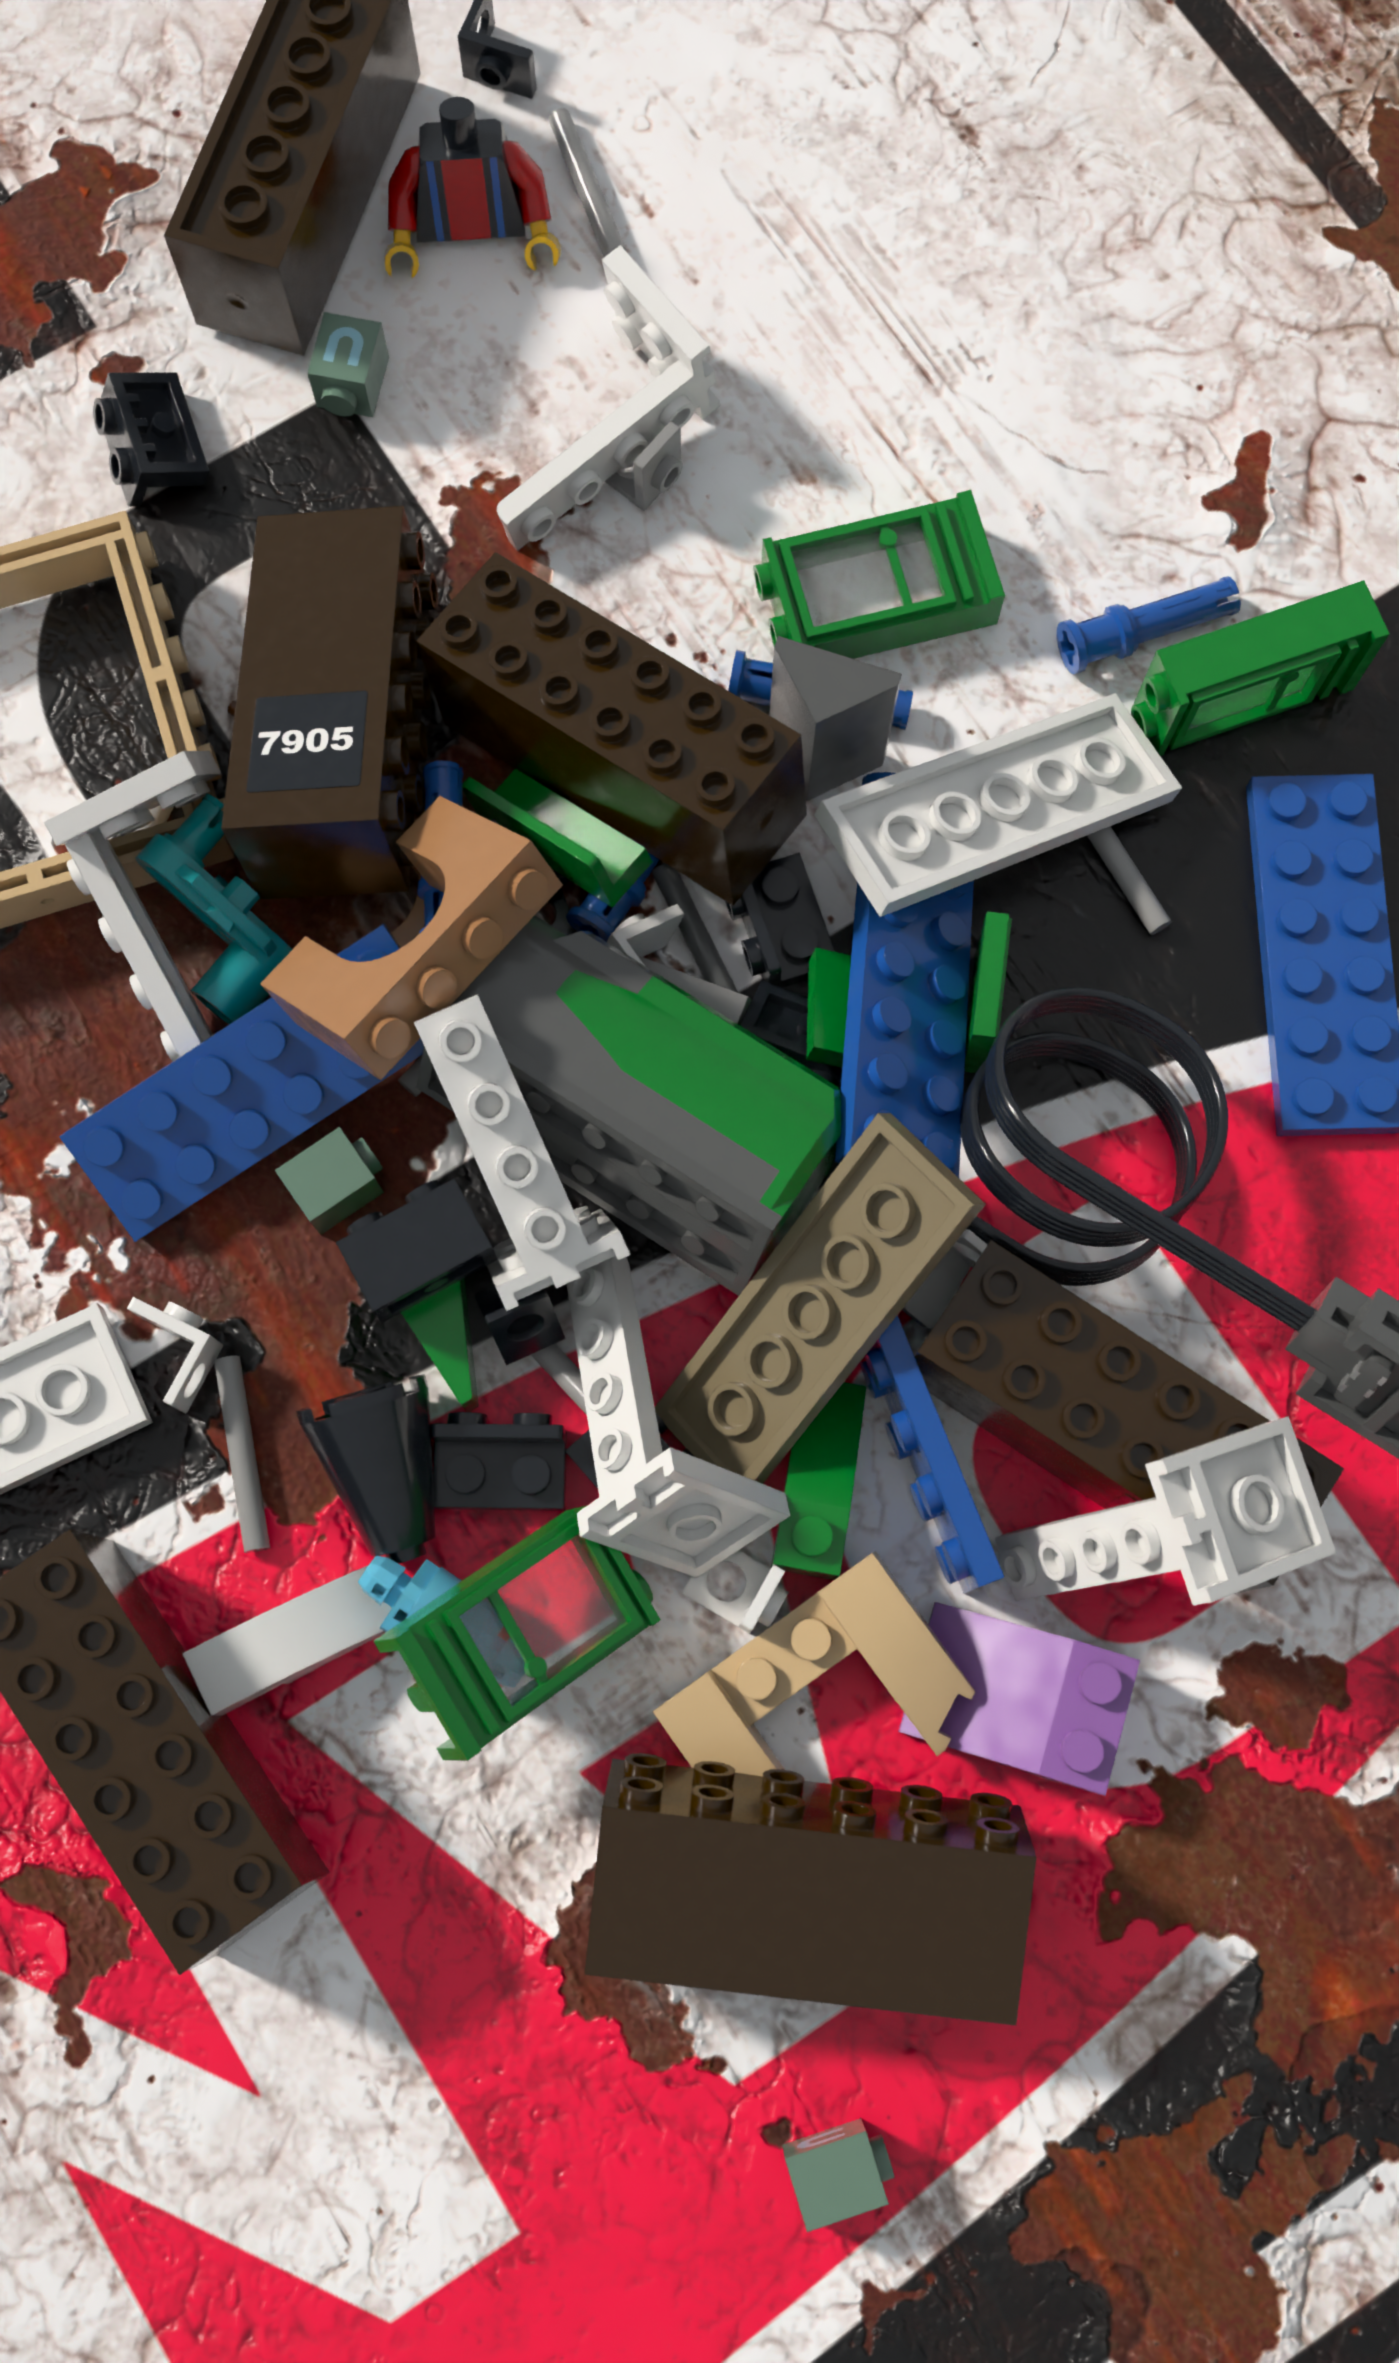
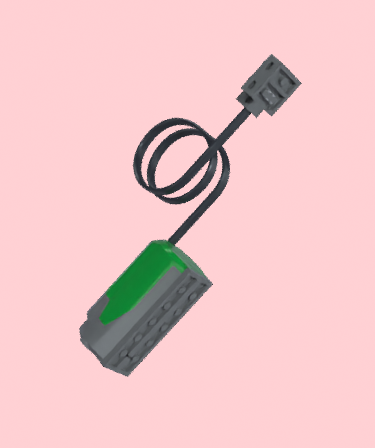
M536 915L533 916L451 1006L474 995L479 996L560 1181L739 1296L805 1210L835 1159L836 1142L841 1135V1095L839 1087L592 932L580 931L566 935ZM1088 987L1054 989L1036 995L1017 1007L1001 1027L989 1050L988 1057L976 1072L962 1102L960 1113L961 1138L973 1169L988 1190L1008 1209L1032 1226L1056 1238L1093 1247H1118L1134 1244L1146 1239L1149 1240L1133 1251L1114 1259L1093 1263H1075L1054 1259L1035 1252L977 1216L967 1227V1230L972 1231L987 1245L992 1240L1058 1284L1064 1286H1088L1112 1281L1136 1269L1147 1261L1160 1247H1163L1294 1329L1285 1350L1309 1364L1295 1394L1399 1459V1300L1379 1288L1371 1297H1368L1343 1280L1335 1277L1316 1299L1308 1305L1178 1224L1182 1216L1191 1208L1214 1176L1224 1153L1228 1134L1229 1119L1225 1091L1213 1063L1201 1046L1185 1030L1156 1010L1129 997L1101 989ZM1056 1013H1082L1098 1016L1124 1025L1156 1043L1185 1070L1195 1085L1203 1104L1207 1139L1203 1162L1197 1177V1150L1189 1119L1180 1102L1168 1086L1143 1064L1109 1045L1079 1035L1044 1032L1025 1035L1008 1042L1010 1037L1019 1028L1037 1018ZM424 1047L416 1088L453 1111ZM1031 1057L1064 1058L1100 1070L1138 1094L1157 1114L1173 1146L1176 1161V1186L1171 1206L1160 1212L1072 1158L1046 1139L1030 1123L1017 1105L1008 1085L1005 1066ZM985 1083L988 1102L998 1125L1009 1141L1024 1157L1049 1177L1123 1223L1097 1222L1068 1214L1043 1201L1020 1184L996 1158L983 1133L979 1114V1100L983 1084Z

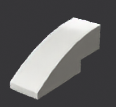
M368 1566L302 1594L182 1653L210 1715L223 1716L282 1684H289L386 1633L380 1629V1626L392 1607L385 1602L380 1606L363 1592L358 1583Z

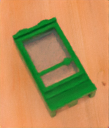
M971 490L959 492L956 494V498L789 538L772 541V537L765 538L762 542L761 564L754 565L753 567L759 598L761 601H771L775 617L769 618L770 634L774 647L778 636L852 659L996 625L1005 598V593Z
M1363 580L1157 650L1131 707V715L1158 754L1162 756L1168 746L1170 750H1174L1311 703L1316 694L1319 699L1328 697L1334 687H1337L1339 694L1354 690L1390 633Z
M586 1506L564 1511L373 1641L380 1653L399 1651L416 1680V1683L407 1689L410 1701L420 1712H435L450 1738L436 1748L443 1760L469 1761L482 1751V1747L648 1626H653L661 1620L651 1604L653 1594L650 1586L639 1572L630 1568L622 1552L580 1537L577 1513Z

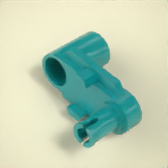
M206 793L202 798V802L173 835L156 833L135 859L153 879L229 945L190 990L206 1008L229 1025L267 999L269 993L260 983L293 949L250 911L251 907L260 897L245 881L235 876L228 883L220 875L213 878L203 869L205 865L202 860L224 836V832L221 829L223 811L221 809L224 807V804L214 796Z

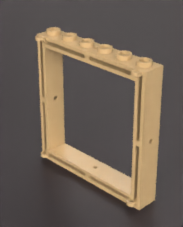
M125 510L1 546L0 609L115 576L167 758L169 759L183 751H210L220 770L211 743L201 745L196 727L206 725V721L195 690L185 691L180 674L189 672L190 667L179 636L169 638L165 621L174 619V613L163 583L154 585L152 581L151 569L158 567L159 563L147 530L137 533ZM221 774L206 781L211 791L208 794L215 798L217 797L212 781L222 779ZM203 797L182 806L185 817L138 830L122 837L118 836L108 839L134 888L157 882L138 864L135 857L156 833L173 835L202 802ZM225 798L219 799V801L224 804ZM225 834L202 860L205 867L234 858L235 853ZM69 852L0 872V929L94 901L92 894L84 895L74 883L67 867V861L72 859Z

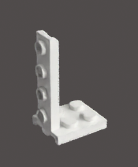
M621 245L602 259L608 286L603 291L606 299L615 311L616 318L612 320L615 332L628 349L633 351L639 347L649 359L647 361L648 367L655 379L499 502L497 514L503 524L509 542L517 551L529 541L535 542L545 537L554 527L556 520L574 505H582L590 501L599 492L603 482L618 470L632 467L634 460L670 421L681 428L691 419L694 411L703 420L721 406L720 400L709 389L716 383L715 371L702 359L711 352L710 345Z
M183 751L43 822L55 845H65L72 859L67 861V867L74 883L84 895L92 894L104 917L100 918L98 923L105 940L114 952L119 953L123 951L135 973L129 979L137 999L145 1009L150 1010L153 1008L165 1029V1031L160 1033L161 1041L172 1061L210 1038L213 1034L108 838L118 834L122 837L150 824L155 820L150 810L159 805L162 810L173 806L180 808L205 796L206 793H210L211 791L206 781L221 774L210 751Z
M474 995L415 1021L414 1025L511 1237L493 1248L498 1260L487 1266L506 1311L519 1306L517 1300L554 1284L556 1288H559L581 1278L579 1272L614 1256L617 1260L629 1256V1250L620 1230L602 1209L590 1213L588 1206L573 1210L479 996Z
M614 1256L579 1272L581 1278L567 1283L599 1498L577 1513L580 1537L697 1578L790 1517L786 1494L671 1447L664 1452L662 1451L630 1266L626 1257L617 1260Z
M1289 1416L1269 1421L1145 1464L1156 1496L1154 1498L1027 1527L995 1537L1001 1556V1569L1006 1581L1010 1584L1015 1601L1181 1570L1192 1605H1199L1217 1601L1337 1553Z

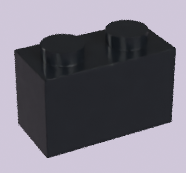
M455 1179L443 1185L440 1180H433L417 1187L405 1197L406 1205L383 1216L382 1212H374L356 1220L347 1228L348 1236L336 1242L369 1306L382 1323L498 1260L492 1245Z

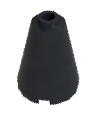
M425 1374L409 1377L412 1390L404 1391L402 1383L394 1385L392 1381L323 1401L321 1403L325 1415L316 1418L313 1417L312 1410L309 1407L296 1411L301 1428L371 1556L385 1555L396 1563L406 1562L425 1555L424 1543L436 1537L429 1387Z

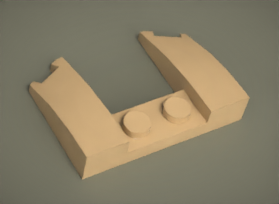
M874 1551L659 1706L653 1713L692 1768L699 1762L714 1761L732 1766L735 1769V1773L763 1776V1773L767 1770L784 1768L754 1723L856 1649L862 1654L936 1756L946 1750L952 1738L940 1731V1728L957 1694L971 1700L975 1689L878 1553Z

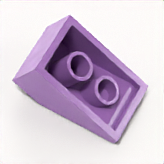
M934 1602L928 1625L975 1689L971 1700L957 1694L940 1728V1731L952 1737L947 1747L1077 1789L1106 1796L1140 1660L1067 1637ZM903 1712L898 1732L924 1740Z

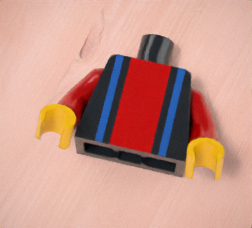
M452 97L443 101L439 107L440 122L424 123L419 127L418 146L410 147L404 151L389 179L388 230L393 231V243L389 244L384 255L385 269L389 276H391L392 271L391 258L395 253L401 251L408 253L413 259L411 278L417 274L419 268L418 254L414 246L410 244L411 233L415 232L417 243L521 237L526 236L525 226H530L532 238L525 248L527 265L532 270H536L537 261L533 247L537 243H545L553 252L552 259L554 266H556L561 255V245L554 234L548 232L546 222L552 219L541 168L518 142L507 139L502 122L497 119L476 120L475 107L472 101L464 97Z

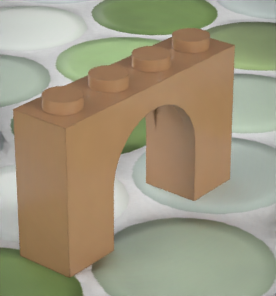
M441 796L396 841L397 845L426 882L444 893L439 909L424 930L399 950L382 958L365 962L345 960L305 936L260 983L298 1026L379 1080H382L420 1039L414 1022L451 1006L562 886L560 880L531 840Z

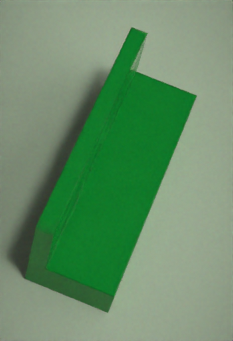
M517 769L506 778L495 792L471 777H468L462 783L463 792L478 815L488 820L495 818L499 825L531 840L551 869L612 908L653 863L645 847Z

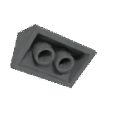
M778 636L774 647L769 715L802 736L806 801L883 766L902 674Z

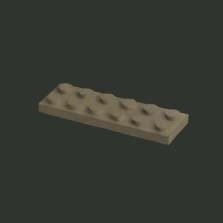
M878 1113L657 1403L655 1412L674 1436L696 1458L763 1484L986 1204L891 1113Z

